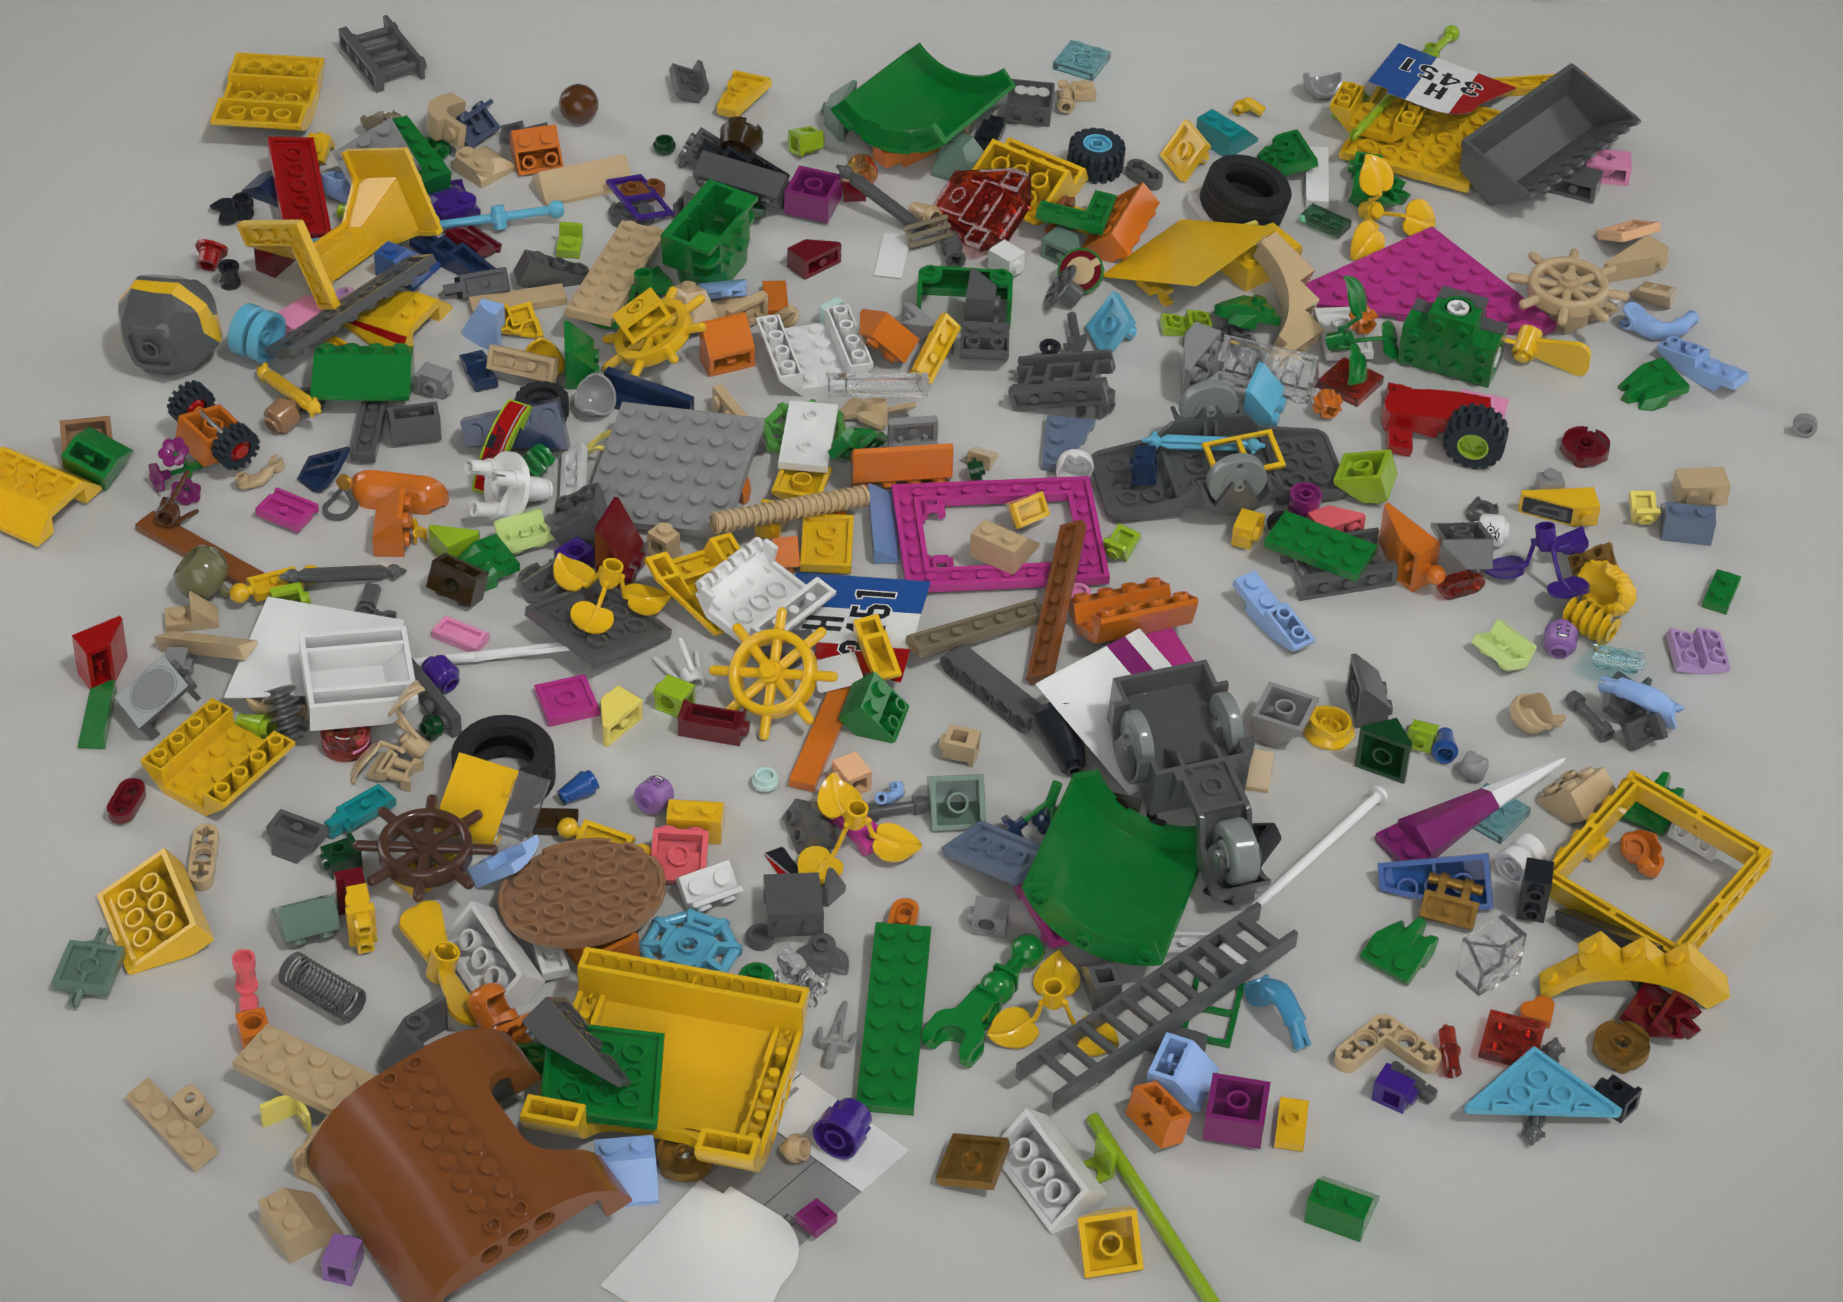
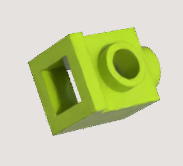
M814 126L788 130L789 152L802 157L804 153L810 154L814 153L816 149L824 148L825 137L823 130Z

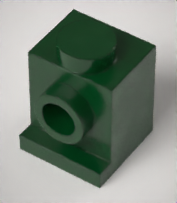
M351 832L347 833L344 839L320 847L321 855H318L319 865L322 871L327 870L332 880H334V872L356 867H362L363 870L362 851L354 850L353 843L356 840Z

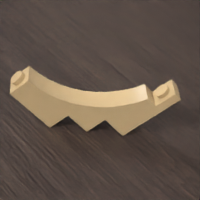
M1277 232L1269 237L1263 236V239L1256 244L1258 248L1253 255L1270 277L1278 294L1282 319L1279 334L1271 348L1272 352L1267 357L1269 361L1266 366L1272 373H1275L1314 346L1325 330L1311 316L1320 299L1306 286L1315 269Z

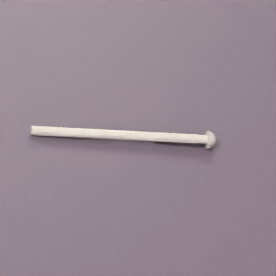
M560 642L446 654L445 656L454 664L571 650ZM428 657L413 659L422 668V663Z
M1381 786L1370 788V796L1307 853H1304L1295 864L1252 901L1248 908L1256 902L1261 904V908L1376 804L1384 805L1388 799L1387 791Z

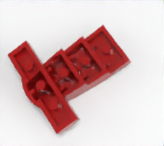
M1388 382L1386 399L1381 414V424L1384 431H1386V450L1391 449L1394 454L1410 457L1413 450L1412 432L1436 439L1438 432L1445 433L1449 417L1455 409L1459 410L1462 405L1468 407L1469 403H1475L1476 406L1485 404V407L1489 408L1491 406V398L1457 391L1412 389V387L1403 384Z

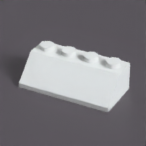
M471 901L446 931L447 940L457 945L460 950L456 970L471 992L486 983H499L506 990L505 999L511 1009L528 1003L545 983V980L494 908Z
M1026 1108L1001 1136L1008 1138L1010 1148L1002 1167L1051 1233H1056L1076 1224L1077 1217L1096 1211L1109 1197L1046 1114Z

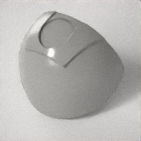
M1337 72L1319 77H1310L1309 73H1304V86L1315 99L1324 100L1332 98L1341 86L1342 73Z
M592 373L578 385L575 392L574 405L582 413L589 416H603L612 412L615 407L616 392L614 386L604 375Z

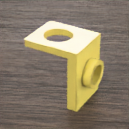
M282 1095L259 1105L263 1127L297 1115L308 1134L311 1133V1115L304 1103L287 1095Z

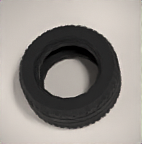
M1240 154L1223 156L1214 161L1208 170L1200 191L1202 207L1214 222L1245 224L1256 220L1258 225L1261 226L1272 222L1280 226L1292 198L1289 182L1277 168L1261 159Z
M494 715L482 718L470 724L454 741L451 751L452 771L459 752L486 761L491 758L508 756L529 762L526 767L519 770L520 775L505 815L524 812V808L537 806L553 789L556 779L553 741L541 726L527 718L515 715Z

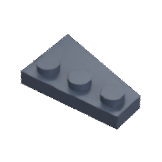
M1047 415L1042 470L1056 472V462L1060 455L1067 450L1079 449L1081 445H1084L1089 432H1092L1095 428L1096 419Z

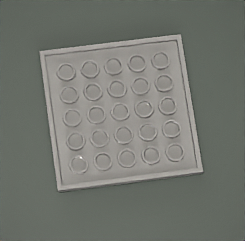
M622 402L591 485L596 482L601 485L607 506H609L614 496L618 497L636 529L649 531L661 522L671 524L673 529L680 533V535L712 538L725 534L723 532L715 534L711 530L709 524L710 514L713 511L718 512L737 507L765 427L764 418Z

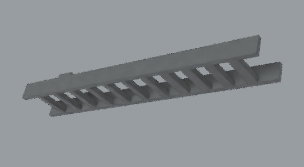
M1256 902L1017 1062L1015 1078L1020 1081L1046 1064L1068 1082L1053 1093L1052 1108L1055 1111L1097 1082L1101 1083L1115 1074V1070L1162 1039L1166 1032L1171 1033L1294 949L1297 943L1298 932L1294 929L1282 938L1277 939L1256 923L1260 919L1261 904ZM1245 930L1267 948L1259 953L1239 938L1237 934ZM1224 942L1248 961L1239 966L1217 948ZM1206 956L1228 974L1219 979L1197 961ZM1186 969L1208 986V988L1198 993L1176 975ZM1167 982L1187 997L1189 1001L1178 1007L1156 989ZM1148 995L1170 1014L1158 1021L1136 1002ZM1125 1009H1128L1150 1027L1138 1035L1116 1016ZM1107 1022L1130 1041L1117 1048L1099 1034L1096 1029ZM1087 1036L1109 1055L1097 1063L1076 1045L1079 1044V1040ZM1060 1053L1064 1055L1070 1053L1089 1069L1079 1076H1075L1054 1057Z

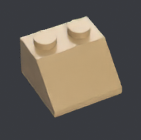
M984 519L971 533L970 556L1014 575L1038 549L1039 542Z
M285 1187L258 1200L261 1224L289 1263L328 1245L333 1233L343 1235L341 1229L314 1193Z

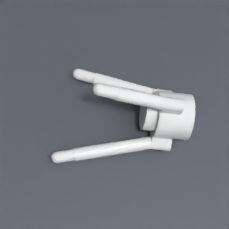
M680 637L678 642L687 666L681 669L680 678L657 656H654L653 660L666 674L695 684V692H697L706 683L699 653L697 650L693 652L694 666L684 640Z

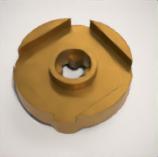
M1616 1020L1606 1021L1595 1031L1592 1053L1602 1063L1614 1068L1617 1073L1626 1074L1631 1069L1642 1066L1648 1060L1651 1048L1648 1033L1641 1026L1631 1021L1625 1020L1624 1024L1615 1023ZM1616 1043H1625L1627 1044V1047H1620Z
M684 1128V1129L690 1130V1131H695V1132H699V1133L701 1132V1131L695 1130V1129ZM661 1139L656 1148L657 1166L661 1171V1175L667 1179L678 1182H698L705 1179L715 1165L698 1161L695 1157V1148L685 1143ZM684 1152L690 1153V1158H681L679 1156H683Z

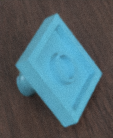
M1112 291L1085 326L1097 349H1110L1112 353L1124 338L1133 340L1134 338L1130 335L1135 337L1137 333V328L1134 326L1136 321L1121 295Z

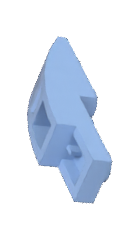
M1671 335L1657 345L1659 353L1673 367L1699 385L1712 391L1717 390L1721 386L1735 390L1748 381L1747 371L1710 358V349L1704 348L1699 344Z
M1255 570L1234 579L1233 587L1246 602L1244 610L1275 642L1293 652L1315 642V638L1288 603L1281 604Z

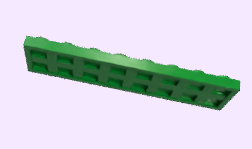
M875 922L856 1100L862 1104L864 1103L867 1109L873 1113L914 1116L932 926Z

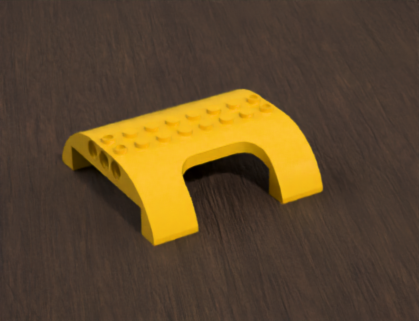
M585 947L577 967L578 993L573 1007L590 1025L665 1033L657 1130L587 1123L585 1104L541 1096V1088L538 1095H527L520 1113L522 1126L528 1129L586 1139L601 1132L611 1131L640 1136L653 1135L656 1139L685 1143L688 1146H692L695 1148V1157L698 1161L760 1172L771 1152L792 1087L803 1040L810 988ZM684 1128L695 1129V1130H699V1131H701V1132L699 1133V1132H695V1131H690V1130H686V1129H684Z

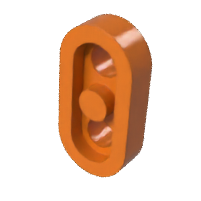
M909 898L896 900L891 906L887 923L917 925L919 920V906L917 902Z

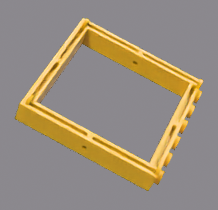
M1631 770L1627 777L1620 781L1615 793L1612 796L1608 795L1604 799L1601 808L1596 813L1592 812L1589 815L1585 826L1573 833L1570 842L1565 848L1560 847L1556 852L1553 860L1554 871L1549 897L1568 909L1578 910L1641 937L1645 936L1648 940L1663 945L1662 952L1664 954L1686 942H1689L1699 950L1769 870L1773 851L1642 774ZM1636 801L1744 864L1676 943L1567 878L1585 859L1588 852L1601 841V838L1613 828Z

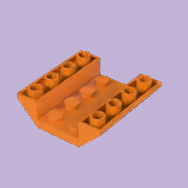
M1151 577L1145 579V583L1136 584L1135 582L1121 584V588L1117 589L1105 587L1098 589L1097 593L1094 594L1086 592L1074 594L1068 611L1077 634L1094 644L1118 640L1139 628L1145 634L1191 624L1198 606V598L1187 591L1175 592L1173 597H1171L1170 584L1161 580L1160 577Z

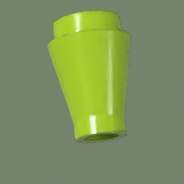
M240 713L235 721L236 725L263 739L277 728V724L270 723L272 719L270 714Z

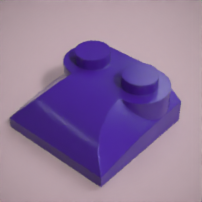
M453 185L428 194L440 221L481 215V210L476 205L475 195L464 191L459 185Z

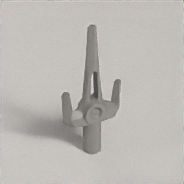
M846 1000L842 1002L830 1035L827 1038H822L823 1028L820 1026L817 1029L815 1043L819 1048L826 1049L823 1066L826 1068H833L837 1053L848 1052L853 1049L856 1032L851 1034L848 1042L843 1040L844 1022L848 1005ZM841 1024L839 1034L835 1033L837 1025Z

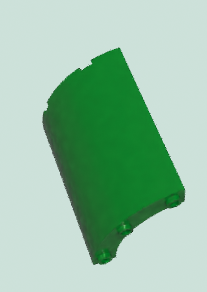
M918 43L830 108V110L849 131L853 130L862 137L861 140L873 147L896 154L926 153L945 145L1014 89L1016 85L1005 68L986 75H968L954 71L938 62L925 50L921 43Z
M1099 769L1073 773L1021 888L1040 918L1054 932L1077 948L1102 959L1134 966L1163 965L1199 874V868L1196 864V826L1165 824L1164 827L1149 822L1150 818L1139 814L1130 807L1126 809L1116 801L1117 796L1107 786Z

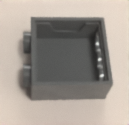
M1012 79L1016 86H1033L1038 89L1044 87L1050 93L1047 96H1040L1039 94L1029 95L1028 93L1018 94L1015 88L1008 93L1005 123L1050 127L1055 83Z

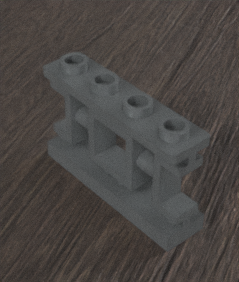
M1112 350L1018 357L1019 366H1017L1019 380L1025 381L1024 383L1012 384L1009 387L1008 394L1013 411L1108 404L1109 397L1107 391H1109L1107 377H1101V374H1111L1115 371L1116 365ZM1071 377V380L1054 381V378Z

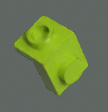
M1118 523L1110 538L1105 537L1102 542L1105 553L1110 558L1115 560L1121 559L1127 562L1142 537L1141 533Z
M300 582L269 589L270 597L311 604L309 592L303 591Z

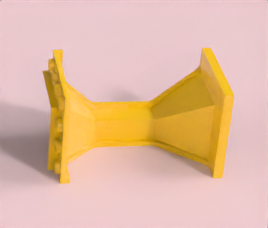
M408 147L346 149L341 153L352 180L343 220L337 227L314 243L303 220H242L236 226L245 246L297 260L318 309L335 310L341 304L333 289L334 281L372 255L387 241L397 244L413 237L438 236L443 232L439 217L435 213L431 198L427 194L422 177L418 173Z

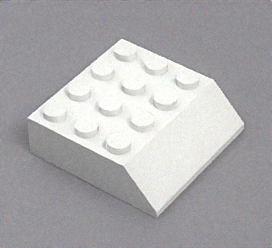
M406 625L299 634L300 662L310 731L386 725L394 723L399 718L395 712L391 717L387 714L406 687L415 681ZM418 694L401 705L400 711L402 714H405L418 703Z

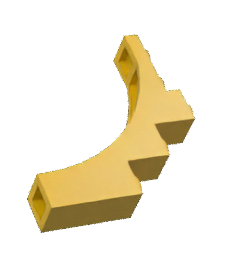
M1599 931L1578 943V953L1539 973L1541 995L1550 998L1572 987L1603 981H1638L1661 985L1689 996L1706 1009L1730 998L1728 976L1689 942L1664 954L1645 936L1620 948L1602 931Z

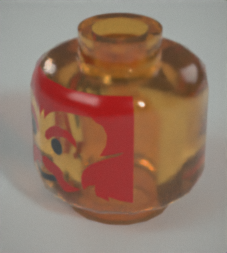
M857 154L849 159L847 165L852 168L853 173L862 175L872 184L875 182L878 170L874 160L869 155Z

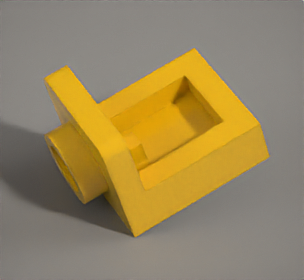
M309 132L308 137H314L318 163L326 165L330 149H335L336 144L327 133L317 132L316 134Z

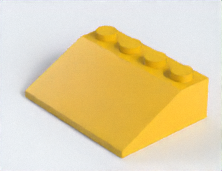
M165 847L97 894L116 946L125 947L126 955L123 964L129 975L193 956L215 940L183 863Z

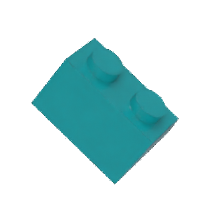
M1214 109L1197 117L1196 128L1212 146L1210 149L1221 156L1238 154L1258 142V137Z

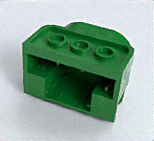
M709 179L660 235L663 264L677 270V277L681 284L684 281H692L697 285V283L734 279L748 259L749 227L754 222V213L750 209L758 201V196Z

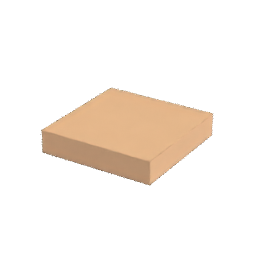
M1632 219L1596 230L1597 240L1625 242L1661 231V227L1658 221Z

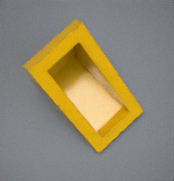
M1043 491L1006 503L1012 525L1016 529L1050 515Z

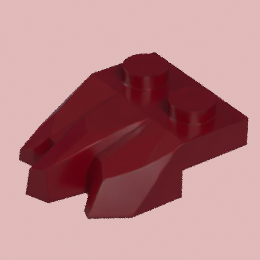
M1644 982L1619 1019L1624 1023L1627 1020L1638 1024L1648 1033L1649 1037L1680 1040L1683 1037L1691 1039L1701 1031L1692 1019L1698 1017L1702 1011L1681 992L1674 990L1669 994L1657 984Z

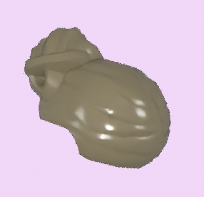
M395 109L392 113L378 111L369 117L362 115L360 121L362 127L369 131L389 118L401 117V114L395 112Z

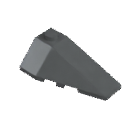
M545 997L522 1020L523 1024L527 1027L525 1030L527 1035L533 1041L542 1043L617 1087H628L632 1083L615 1059L607 1053H602L603 1043L598 1037H594L585 1030L589 1027V1024L565 997Z

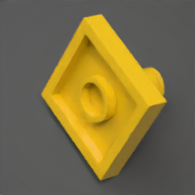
M1184 119L1159 155L1179 180L1187 182L1199 164L1205 165L1206 161L1209 160L1208 151L1212 146L1191 121Z

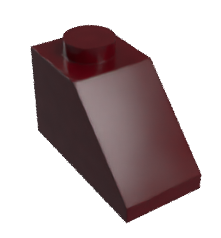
M812 239L800 241L787 248V267L806 280L841 263L842 244L837 241Z

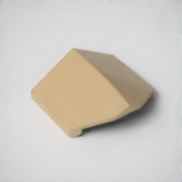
M1644 281L1642 286L1629 291V295L1649 304L1671 308L1677 288Z

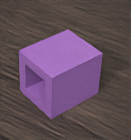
M333 1233L321 1260L323 1280L347 1286L353 1285L364 1260L362 1239L351 1235Z

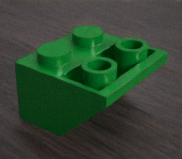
M89 427L73 437L61 454L64 469L101 485L102 489L107 491L134 451Z
M873 672L852 683L838 719L856 736L894 743L897 740L910 706L876 672Z

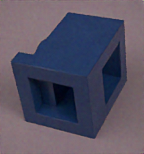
M1136 446L1134 456L1130 457V471H1133L1132 485L1157 484L1159 464L1156 446Z

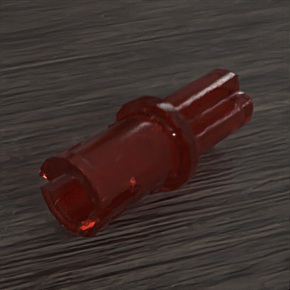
M1444 1024L1439 1029L1441 1047L1438 1050L1442 1054L1443 1075L1446 1078L1453 1079L1452 1069L1455 1070L1456 1078L1462 1074L1459 1060L1461 1047L1457 1045L1455 1027Z

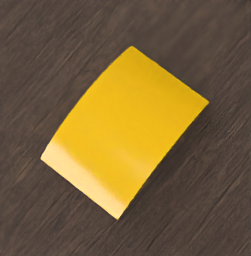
M236 52L228 72L227 87L223 97L218 98L210 124L216 126L306 131L314 118L318 105L325 58Z

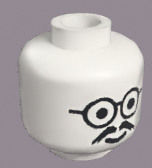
M1484 513L1480 516L1479 521H1474L1481 522L1492 536L1493 547H1501L1504 542H1508L1510 522H1506L1505 516Z

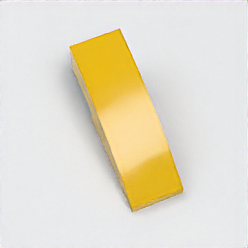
M879 614L853 620V631L870 672H876L884 681L902 676L887 631L883 628Z

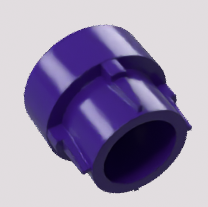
M844 1098L841 1101L837 1100L832 1107L829 1106L815 1123L813 1137L818 1146L830 1156L843 1160L850 1159L867 1139L866 1135L871 1129V1113L864 1103L862 1104L856 1099Z

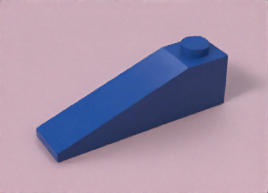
M1490 853L1378 863L1380 891L1423 900L1425 889L1437 891L1438 885L1428 883L1430 872L1437 874L1444 872L1450 874L1449 877L1464 881L1468 878L1474 880L1476 884L1484 885L1482 896L1471 894L1469 900L1480 903L1478 910L1494 908ZM1447 887L1445 894L1461 898L1462 891Z

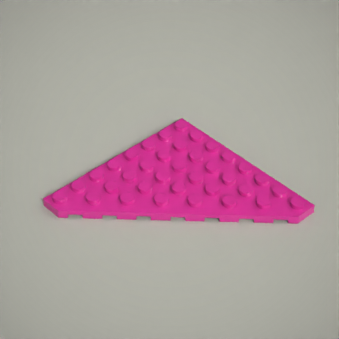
M1433 226L1316 278L1306 285L1320 299L1316 307H1349L1347 286L1343 276H1353L1364 286L1367 305L1370 309H1374L1378 319H1381L1382 315L1396 317V321L1405 322L1417 298L1431 303L1435 302L1444 285L1489 298L1486 317L1498 322L1509 323L1507 335L1515 336V332H1519L1522 325H1531L1540 329L1543 332V336L1555 331L1557 327V322L1535 305L1521 309L1519 302L1526 298Z

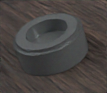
M755 924L749 927L746 932V943L752 950L765 951L773 946L774 937L767 936V925Z

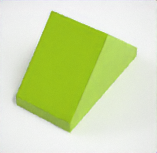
M429 524L428 527L429 546L438 556L448 553L457 558L471 543L480 539L479 530Z

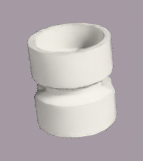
M1521 834L1509 847L1503 849L1495 857L1496 868L1507 881L1520 883L1523 878L1527 857L1546 860V849L1542 842L1532 834Z

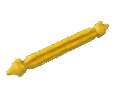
M263 362V365L256 367V373L260 378V382H265L266 380L267 384L287 398L293 399L301 408L307 410L310 417H314L315 414L322 412L321 405L317 401L318 398L313 397L312 400L311 396L274 370H271L268 367V363Z

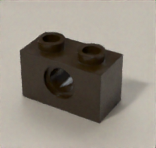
M443 553L432 560L426 588L435 591L439 596L448 597L457 601L459 605L470 608L483 600L489 572L448 553Z

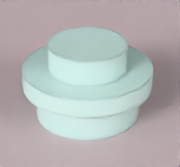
M761 767L753 775L752 784L759 791L769 792L778 787L779 777L774 769Z

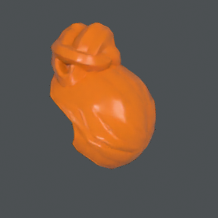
M1644 830L1625 833L1619 843L1622 856L1629 863L1637 865L1638 872L1648 878H1656L1661 872L1665 861L1664 857L1661 856L1663 848L1658 842L1657 834Z

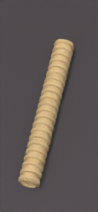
M865 485L832 490L831 492L813 493L803 497L785 498L782 501L763 502L754 506L748 505L747 507H735L718 512L713 511L709 517V524L715 534H720L721 532L726 533L743 528L748 529L749 527L754 528L771 523L776 524L777 522L791 521L792 519L797 520L820 514L825 515L826 513L858 509L869 505L870 493Z

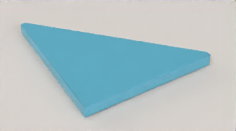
M1533 1046L1465 1104L1464 1112L1467 1114L1618 1118L1621 1116L1622 1108Z

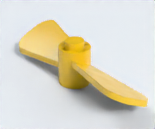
M1522 325L1516 339L1506 337V343L1514 344L1511 354L1518 362L1527 363V361H1533L1534 358H1537L1576 376L1585 375L1590 367L1591 351L1582 342L1542 338L1543 332L1531 325Z
M429 900L407 909L400 917L399 929L428 963L425 972L426 977L431 982L441 986L442 993L446 997L447 1011L454 1020L464 1025L478 1027L468 1008L467 1000L469 994L455 974L460 950L457 945L447 940L441 905L436 901Z

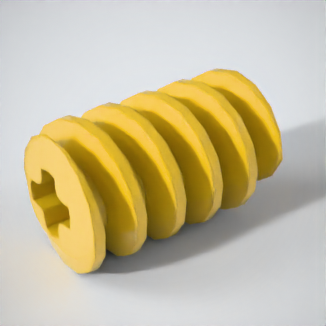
M1578 596L1573 597L1566 605L1562 619L1568 620L1575 625L1580 634L1588 636V639L1592 641L1596 640V643L1601 646L1610 642L1617 634L1621 620L1616 619L1611 623L1613 615L1609 613L1603 618V609H1599L1594 613L1596 605L1591 604L1586 609L1587 600L1583 599L1578 604Z

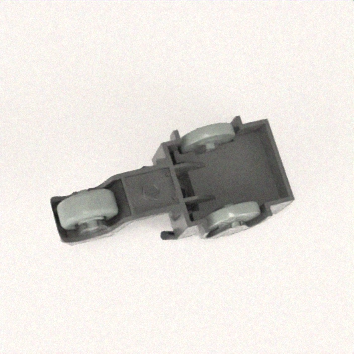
M1207 659L1113 678L1107 720L1111 727L1113 748L1123 777L1129 784H1136L1146 805V817L1150 818L1149 822L1165 827L1166 821L1159 819L1157 813L1191 807L1196 818V864L1212 899L1215 902L1231 899L1233 903L1254 899L1255 894L1262 893L1272 882L1261 868L1262 850L1259 849V844L1252 830V808L1245 793L1250 761L1256 740L1254 736L1244 738L1242 716L1235 698L1228 692V681H1216Z

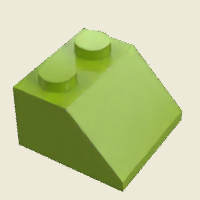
M1392 450L1344 453L1333 480L1334 485L1362 503L1380 504L1388 502L1398 475Z

